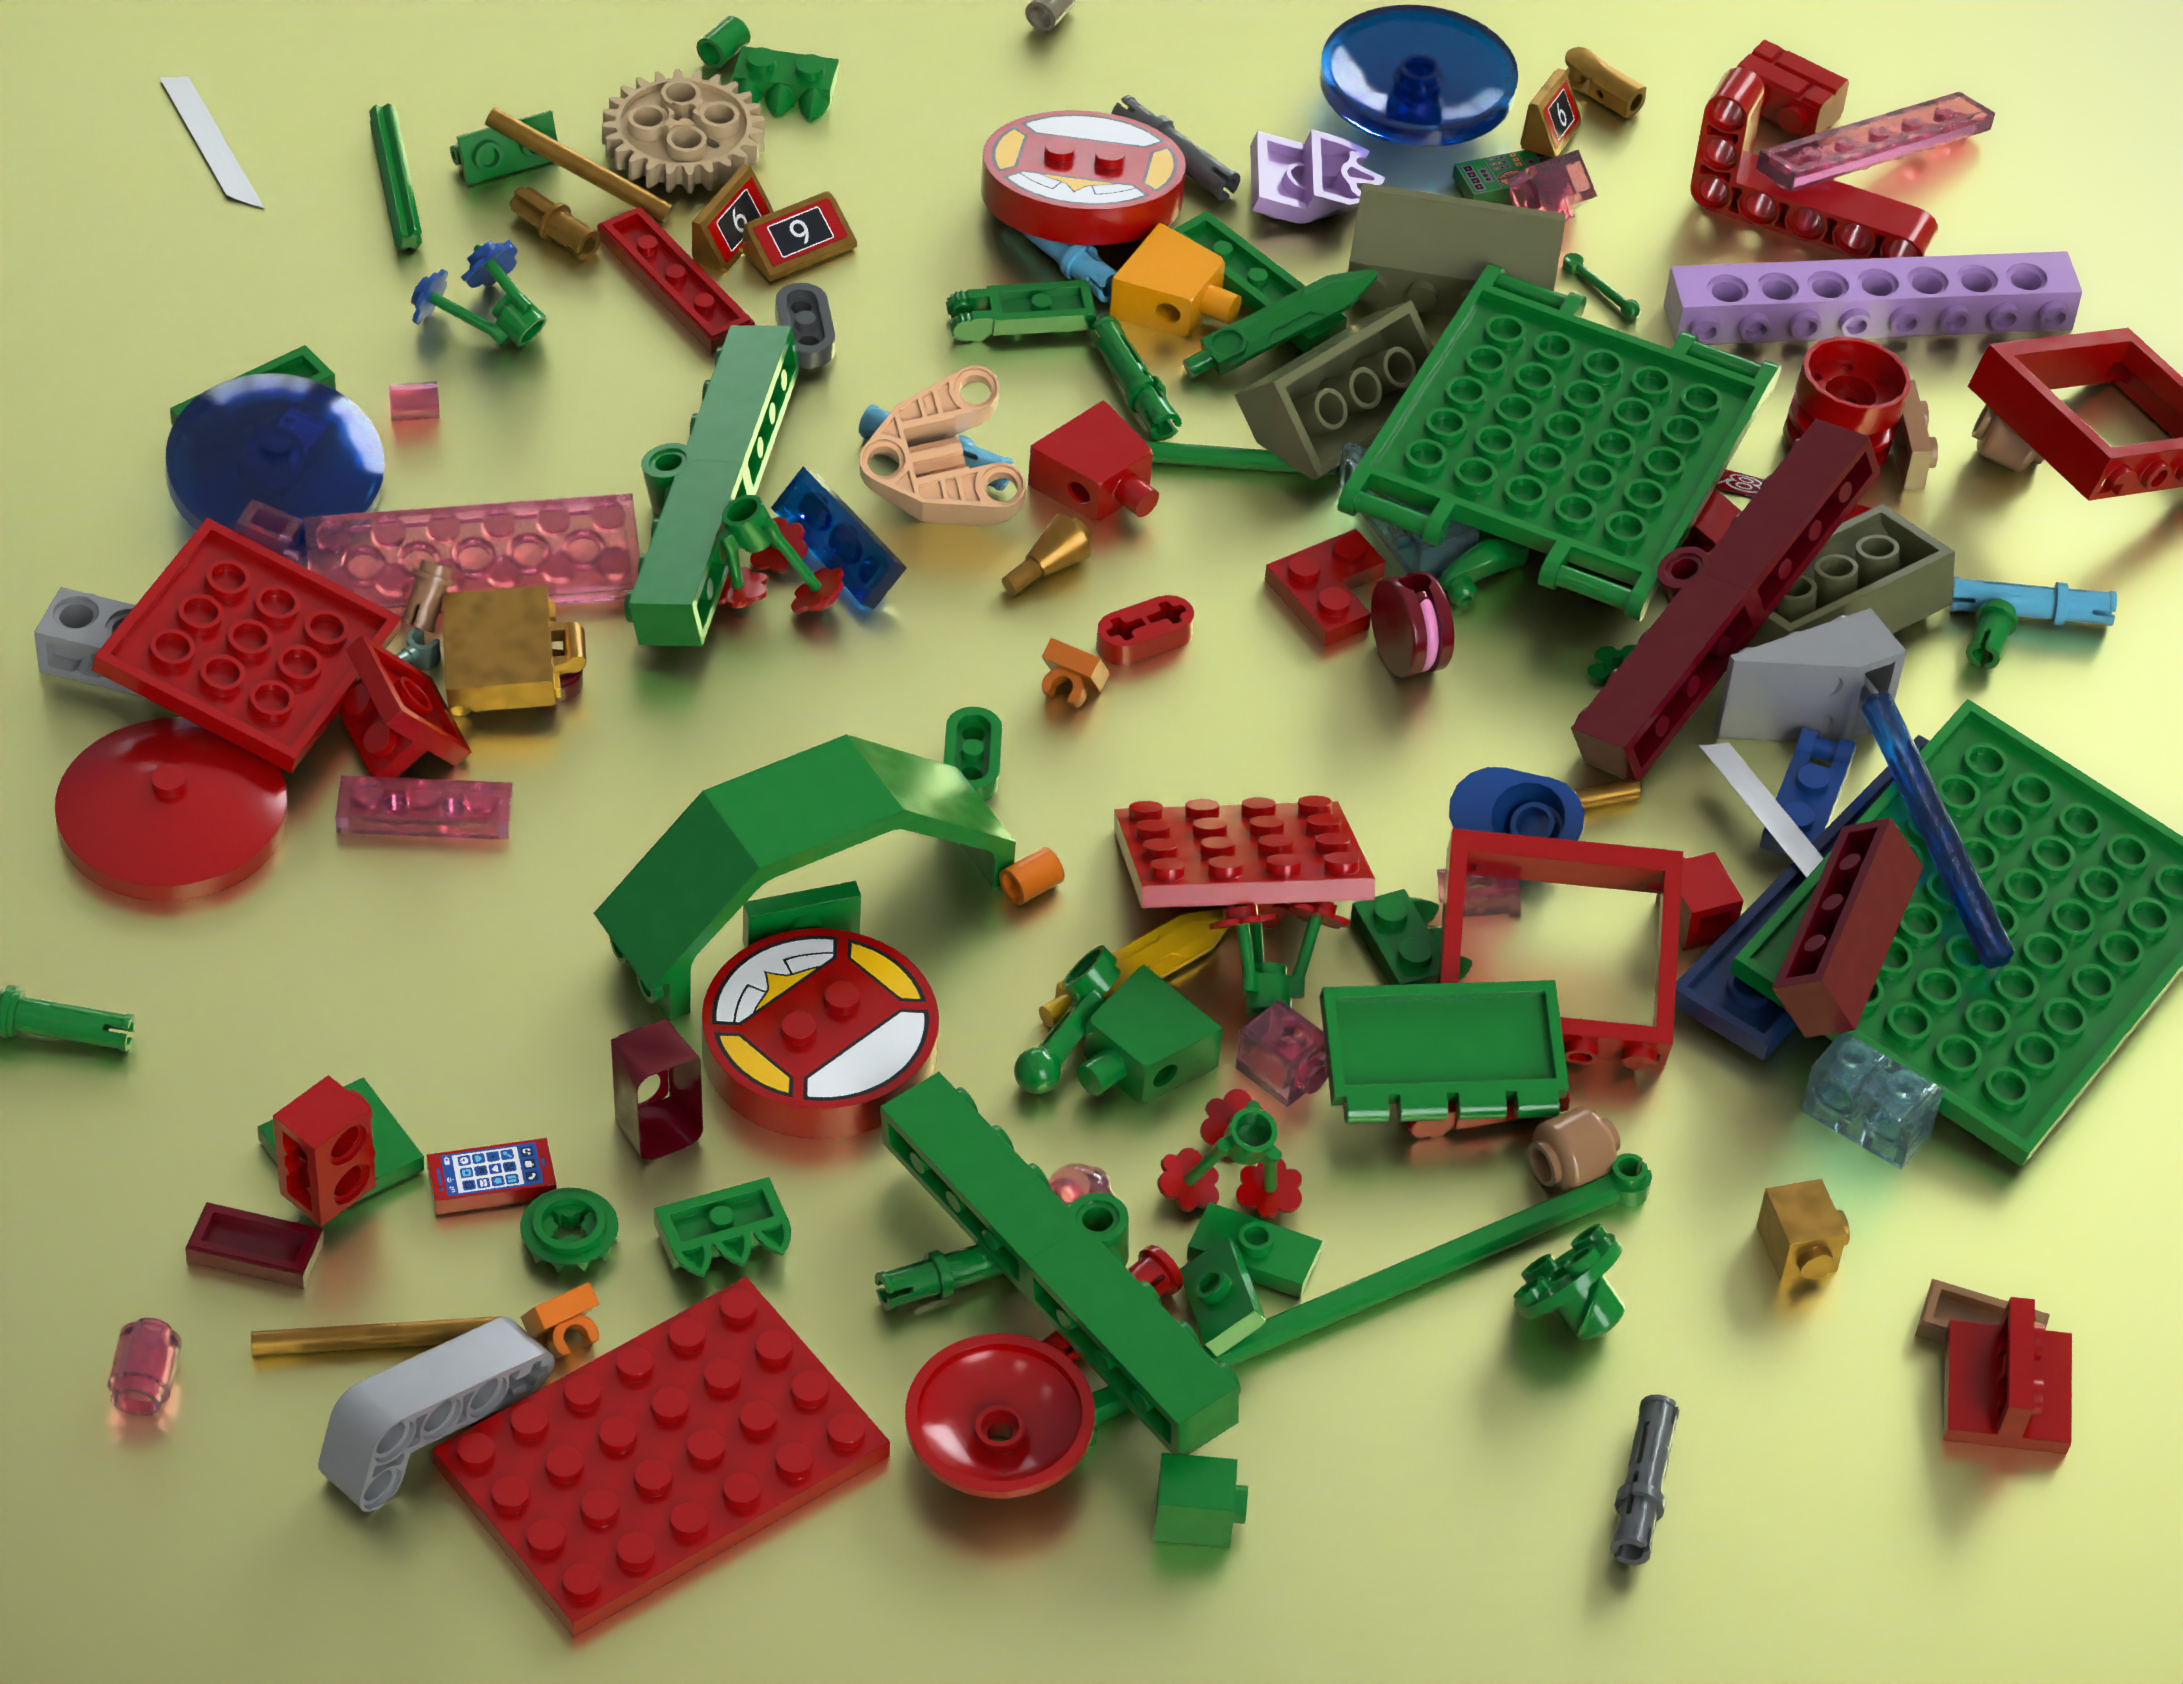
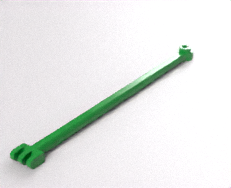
M1631 1153L1621 1154L1613 1162L1611 1172L1598 1179L1267 1318V1323L1218 1357L1206 1345H1203L1202 1348L1216 1363L1222 1361L1229 1367H1232L1605 1207L1609 1208L1615 1205L1622 1208H1635L1642 1205L1648 1197L1652 1180L1651 1170H1648L1647 1163L1645 1164L1642 1161L1643 1158ZM1109 1386L1092 1392L1095 1406V1424L1089 1447L1096 1444L1098 1430L1095 1426L1096 1424L1130 1410Z

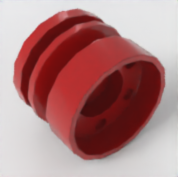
M1833 337L1817 342L1806 352L1795 387V393L1784 423L1783 434L1786 445L1791 449L1793 443L1802 437L1815 419L1869 436L1878 465L1881 467L1887 461L1912 383L1908 368L1893 352L1877 343L1861 338Z

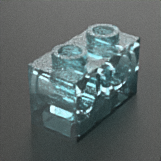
M1844 1032L1833 1041L1812 1065L1801 1111L1902 1169L1932 1134L1944 1089Z

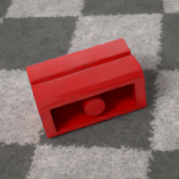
M1765 39L1753 49L1752 54L1749 53L1737 65V67L1753 71L1764 85L1760 117L1782 127L1785 131L1815 143L1826 132L1827 128H1831L1841 118L1849 87L1848 79L1795 53L1787 52L1782 47Z

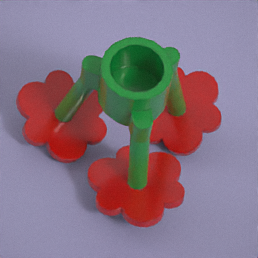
M755 495L737 497L724 508L722 520L727 529L718 535V539L725 550L729 572L718 604L725 603V605L731 608H743L767 596L766 574L761 572L753 573L748 567H740L738 548L752 553L750 562L757 570L762 571L771 568L776 573H782L789 567V564L794 568L805 582L794 593L796 598L791 604V609L794 613L800 614L808 609L810 611H821L834 603L844 586V583L841 581L844 572L841 568L833 570L822 568L814 574L802 560L808 548L802 539L805 530L801 524H789L782 517L771 519L762 500Z
M1332 902L1227 905V909H1223V920L1209 924L1210 930L1233 927L1237 930L1243 971L1242 992L1245 993V1012L1247 1014L1262 1017H1280L1291 1014L1292 999L1304 998L1305 976L1320 926L1324 925L1334 929H1340V927L1349 928L1350 920L1335 915L1337 905ZM1289 913L1296 915L1302 921L1308 922L1292 976L1287 975L1286 965L1265 962L1262 927L1275 928L1279 926L1280 919L1287 917Z
M1242 1089L1230 1090L1223 1100L1213 1098L1207 1102L1205 1111L1209 1118L1205 1119L1201 1124L1200 1135L1204 1142L1214 1147L1204 1157L1193 1148H1184L1177 1156L1167 1154L1161 1160L1163 1173L1157 1181L1158 1189L1166 1198L1175 1199L1178 1207L1185 1212H1191L1197 1206L1201 1209H1206L1209 1202L1218 1203L1219 1192L1215 1184L1219 1180V1174L1213 1166L1223 1157H1230L1234 1162L1248 1165L1240 1172L1242 1184L1236 1191V1200L1240 1207L1247 1210L1257 1209L1260 1217L1272 1219L1278 1214V1211L1291 1213L1296 1211L1302 1203V1194L1298 1189L1302 1183V1176L1295 1169H1286V1164L1281 1159V1151L1274 1146L1278 1135L1277 1124L1273 1117Z

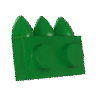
M741 46L732 82L738 83V94L749 91L752 93V103H759L762 97H765L767 108L774 116L778 117L786 113L798 101L802 115L808 121H813L821 117L830 106L839 75V59L820 57L814 54L804 55L776 51L764 47Z
M1405 889L1376 896L1375 900H1361L1352 903L1350 918L1389 985L1437 984L1441 927L1427 924L1436 916L1439 911V905L1426 899L1409 897ZM1461 955L1459 981L1466 976L1472 967V960Z
M769 1177L654 1208V1225L673 1269L682 1267L687 1272L701 1278L707 1273L712 1258L722 1256L727 1261L743 1267L749 1258L751 1247L762 1245L767 1250L783 1256L791 1241L789 1219Z

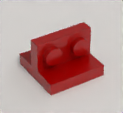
M363 635L346 649L361 679L350 688L343 701V706L339 710V714L374 780L388 787L427 751L455 767L472 753L432 677Z
M2010 1297L1999 1325L1950 1319L1945 1336L1943 1440L2067 1454L2072 1443V1333L2045 1330L2044 1324L2035 1323V1299Z

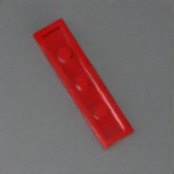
M641 206L597 224V231L600 233L601 242L710 354L716 353L718 347H723L731 325L755 326L754 320Z

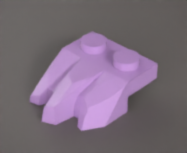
M1312 129L1304 144L1257 131L1250 145L1252 211L1273 219H1283L1297 224H1304L1348 212L1359 205L1362 183L1381 185L1385 177L1361 167L1367 158L1369 150L1341 137Z

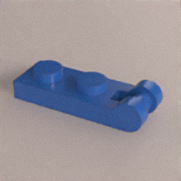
M1804 726L1776 801L1812 843L1828 827L1850 770L1857 742L1841 738L1839 743L1819 737L1820 731ZM1815 758L1831 763V767L1828 768L1811 763V760ZM1764 827L1759 847L1788 856L1766 827Z

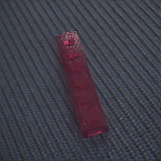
M1958 91L1760 150L1756 169L1773 179L1778 187L1789 191H1798L1813 184L1834 180L1839 176L1859 170H1867L1875 165L1899 160L1914 153L1932 150L1937 146L1957 140H1964L1970 136L1990 131L1995 112Z

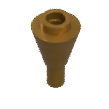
M1057 514L1026 555V560L1002 578V584L1005 589L1015 596L1038 577H1045L1090 558L1092 555L1090 546L1092 536L1088 528L1076 517L1069 518L1063 514Z

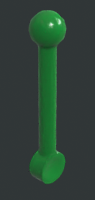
M1569 253L1564 256L1563 269L1571 274L1578 273L1618 305L1624 318L1635 319L1641 311L1639 303L1633 299L1626 300L1583 265L1584 259L1581 255Z

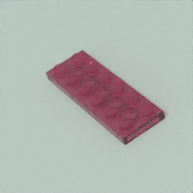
M633 493L304 517L308 569L399 616L404 614L416 578L412 570L413 568L419 569L422 559L454 569L451 580L455 581L454 587L448 586L446 594L547 585L549 601L555 600V605L625 600L627 591L634 589L638 578L640 550ZM441 606V609H440L439 614H443V612H442V606Z

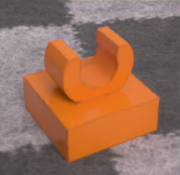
M1050 638L1042 655V659L1051 670L1043 678L1041 687L1043 693L1052 699L1060 684L1065 682L1072 683L1073 689L1067 701L1075 709L1080 708L1087 697L1086 687L1101 693L1110 675L1101 658L1054 638Z
M590 1282L541 1303L520 1317L527 1333L533 1338L549 1331L547 1337L548 1349L557 1360L570 1354L569 1347L564 1340L566 1329L570 1328L578 1331L586 1347L599 1340V1331L596 1324L589 1317L584 1316L600 1304Z

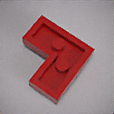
M1355 528L1266 564L1265 581L1321 645L1327 647L1369 629L1371 613L1351 590L1384 577L1386 561Z

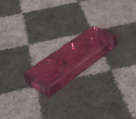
M341 775L335 816L336 833L509 840L513 783Z

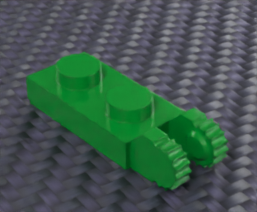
M1086 280L991 285L985 289H969L965 292L962 290L960 292L955 291L954 294H950L946 302L948 315L954 318L950 324L952 336L955 337V340L965 341L966 343L967 341L982 342L992 333L993 336L1095 330L1092 324L1097 318L1089 281L1087 282Z

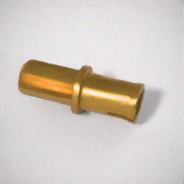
M519 187L514 191V197L510 201L511 210L538 228L541 238L547 241L553 239L575 254L580 260H587L597 251L601 242L600 233L571 215V210L566 204H555L531 187Z

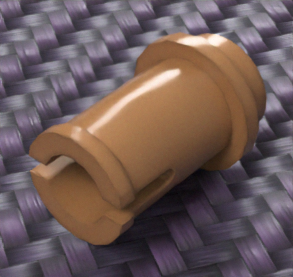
M425 559L421 560L419 569L413 568L412 573L416 575L404 614L401 616L403 617L401 623L413 625V627L427 632H435V624L442 606V594H446L448 586L454 587L455 581L451 580L454 569Z

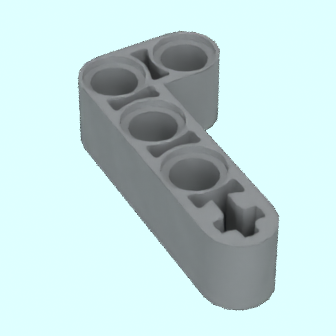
M504 1316L362 1380L341 1395L334 1405L319 1457L318 1469L362 1511L371 1512L377 1510L389 1501L399 1489L411 1452L533 1394L550 1376L555 1359L545 1347L514 1320Z

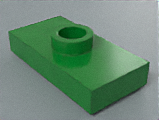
M856 881L747 901L743 905V943L745 948L766 937L799 929L827 928L860 934L861 893Z
M1209 1202L1188 1244L1186 1259L1192 1261L1228 1236L1239 1248L1252 1282L1301 1298L1321 1255L1323 1241Z
M1228 1236L1180 1268L1183 1276V1285L1204 1344L1216 1357L1267 1323L1241 1252Z

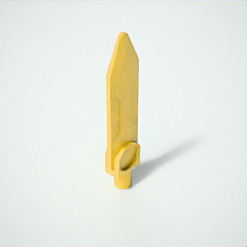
M1227 908L1181 914L1113 952L1112 954L1117 958L1115 966L1120 970V975L1111 988L1102 996L1107 1000L1143 964L1160 978H1164L1212 951L1228 928L1210 930L1209 924L1222 921L1223 909ZM1064 980L1057 983L1055 999L1039 1008V1015L1048 1027L1055 1026L1072 1003L1071 995L1062 987Z

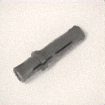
M1130 95L1121 98L1122 103L1127 105L1128 109L1124 108L1120 103H1116L1111 114L1147 124L1172 139L1184 155L1186 162L1185 174L1214 194L1218 200L1224 201L1230 198L1229 194L1223 190L1224 187L1233 194L1237 190L1240 183L1239 173L1225 166L1178 132L1173 125V121L1164 115L1156 116Z
M1649 1395L1641 1400L1639 1420L1634 1435L1627 1477L1624 1485L1617 1490L1614 1506L1619 1516L1610 1552H1615L1614 1558L1629 1565H1640L1650 1559L1654 1527L1656 1522L1663 1517L1666 1505L1662 1488L1680 1409L1679 1406L1675 1407L1676 1402L1673 1399L1664 1395Z

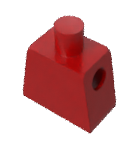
M1104 400L1030 445L1028 485L1092 521H1101L1123 506L1136 516L1144 517L1154 509L1159 499V492L1150 486L1153 460L1150 446Z

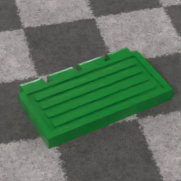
M1555 980L1322 988L1319 998L1331 1106L1343 1105L1346 1124L1388 1122L1389 1104H1396L1399 1122L1447 1120L1448 1102H1454L1457 1120L1504 1119L1507 1115L1506 1100H1513L1516 1118L1556 1117L1559 1115V1098L1566 1097L1569 1091V1082Z

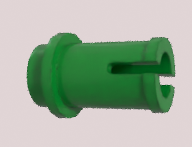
M1991 599L1977 609L1975 615L1977 627L1971 642L1967 646L1966 656L1971 663L1978 667L1981 666L1986 651L1990 653L1985 663V668L1997 666L2000 662L2007 637L2016 631L2018 625L2016 610L2012 604L2002 599Z

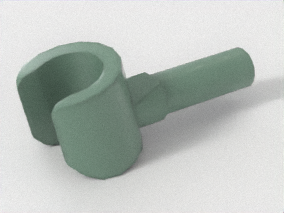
M418 628L409 630L406 637L407 647L403 648L396 656L419 670H429L436 667L441 659L440 640L434 639L431 643L425 645L424 631Z

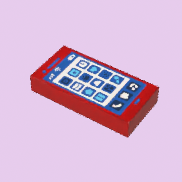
M547 1138L426 1155L436 1215L533 1201L538 1196L557 1189Z

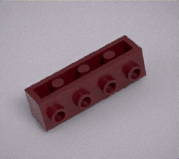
M1891 817L1842 826L1772 989L1781 1001L1783 1008L1792 1017L1805 1038L1826 1034H1841L1856 1029L1923 869V865Z

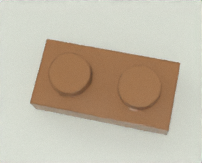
M1911 380L1912 383L1898 422L1892 447L1903 490H1924L1929 468H1935L1937 465L1938 443L1936 437H1929L1927 429L1929 423L1928 404L1926 401H1920L1915 380Z

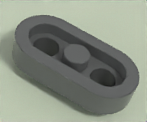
M792 283L780 289L775 301L777 326H792L800 367L812 369L827 364L835 354V330L826 293L818 286L809 283Z

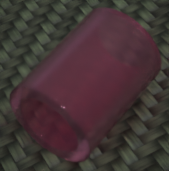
M437 381L388 384L391 422L440 418Z

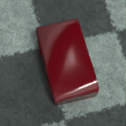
M663 1018L611 1039L615 1119L641 1158L647 1161L656 1160L689 1147L698 1141L703 1133L701 1059L669 1020ZM657 1074L660 1078L658 1090L648 1100L638 1104L639 1086L645 1079Z

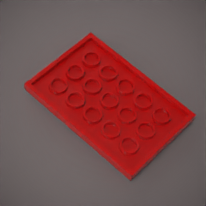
M747 1277L432 1448L434 1466L573 1638L890 1456L889 1439Z

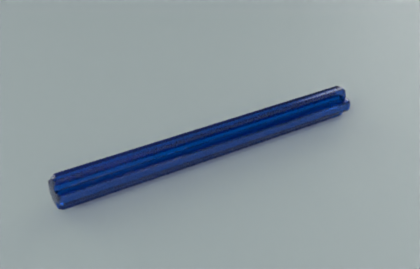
M1886 691L1878 694H1869L1865 697L1866 702L1862 705L1861 710L1982 964L1988 969L2008 965L2015 950L1892 695Z

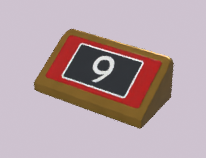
M1558 68L1554 71L1529 103L1520 142L1522 149L1555 158L1581 125L1580 112L1565 70Z
M744 164L692 221V257L695 262L720 272L728 271L743 254L744 225L774 212L751 166Z
M829 191L750 221L743 228V253L770 282L857 247V240L836 199Z

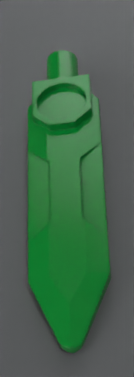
M1366 269L1327 275L1253 314L1201 338L1202 350L1183 360V366L1187 374L1193 379L1215 368L1218 374L1222 376L1260 354L1350 309L1377 279V271L1375 269Z

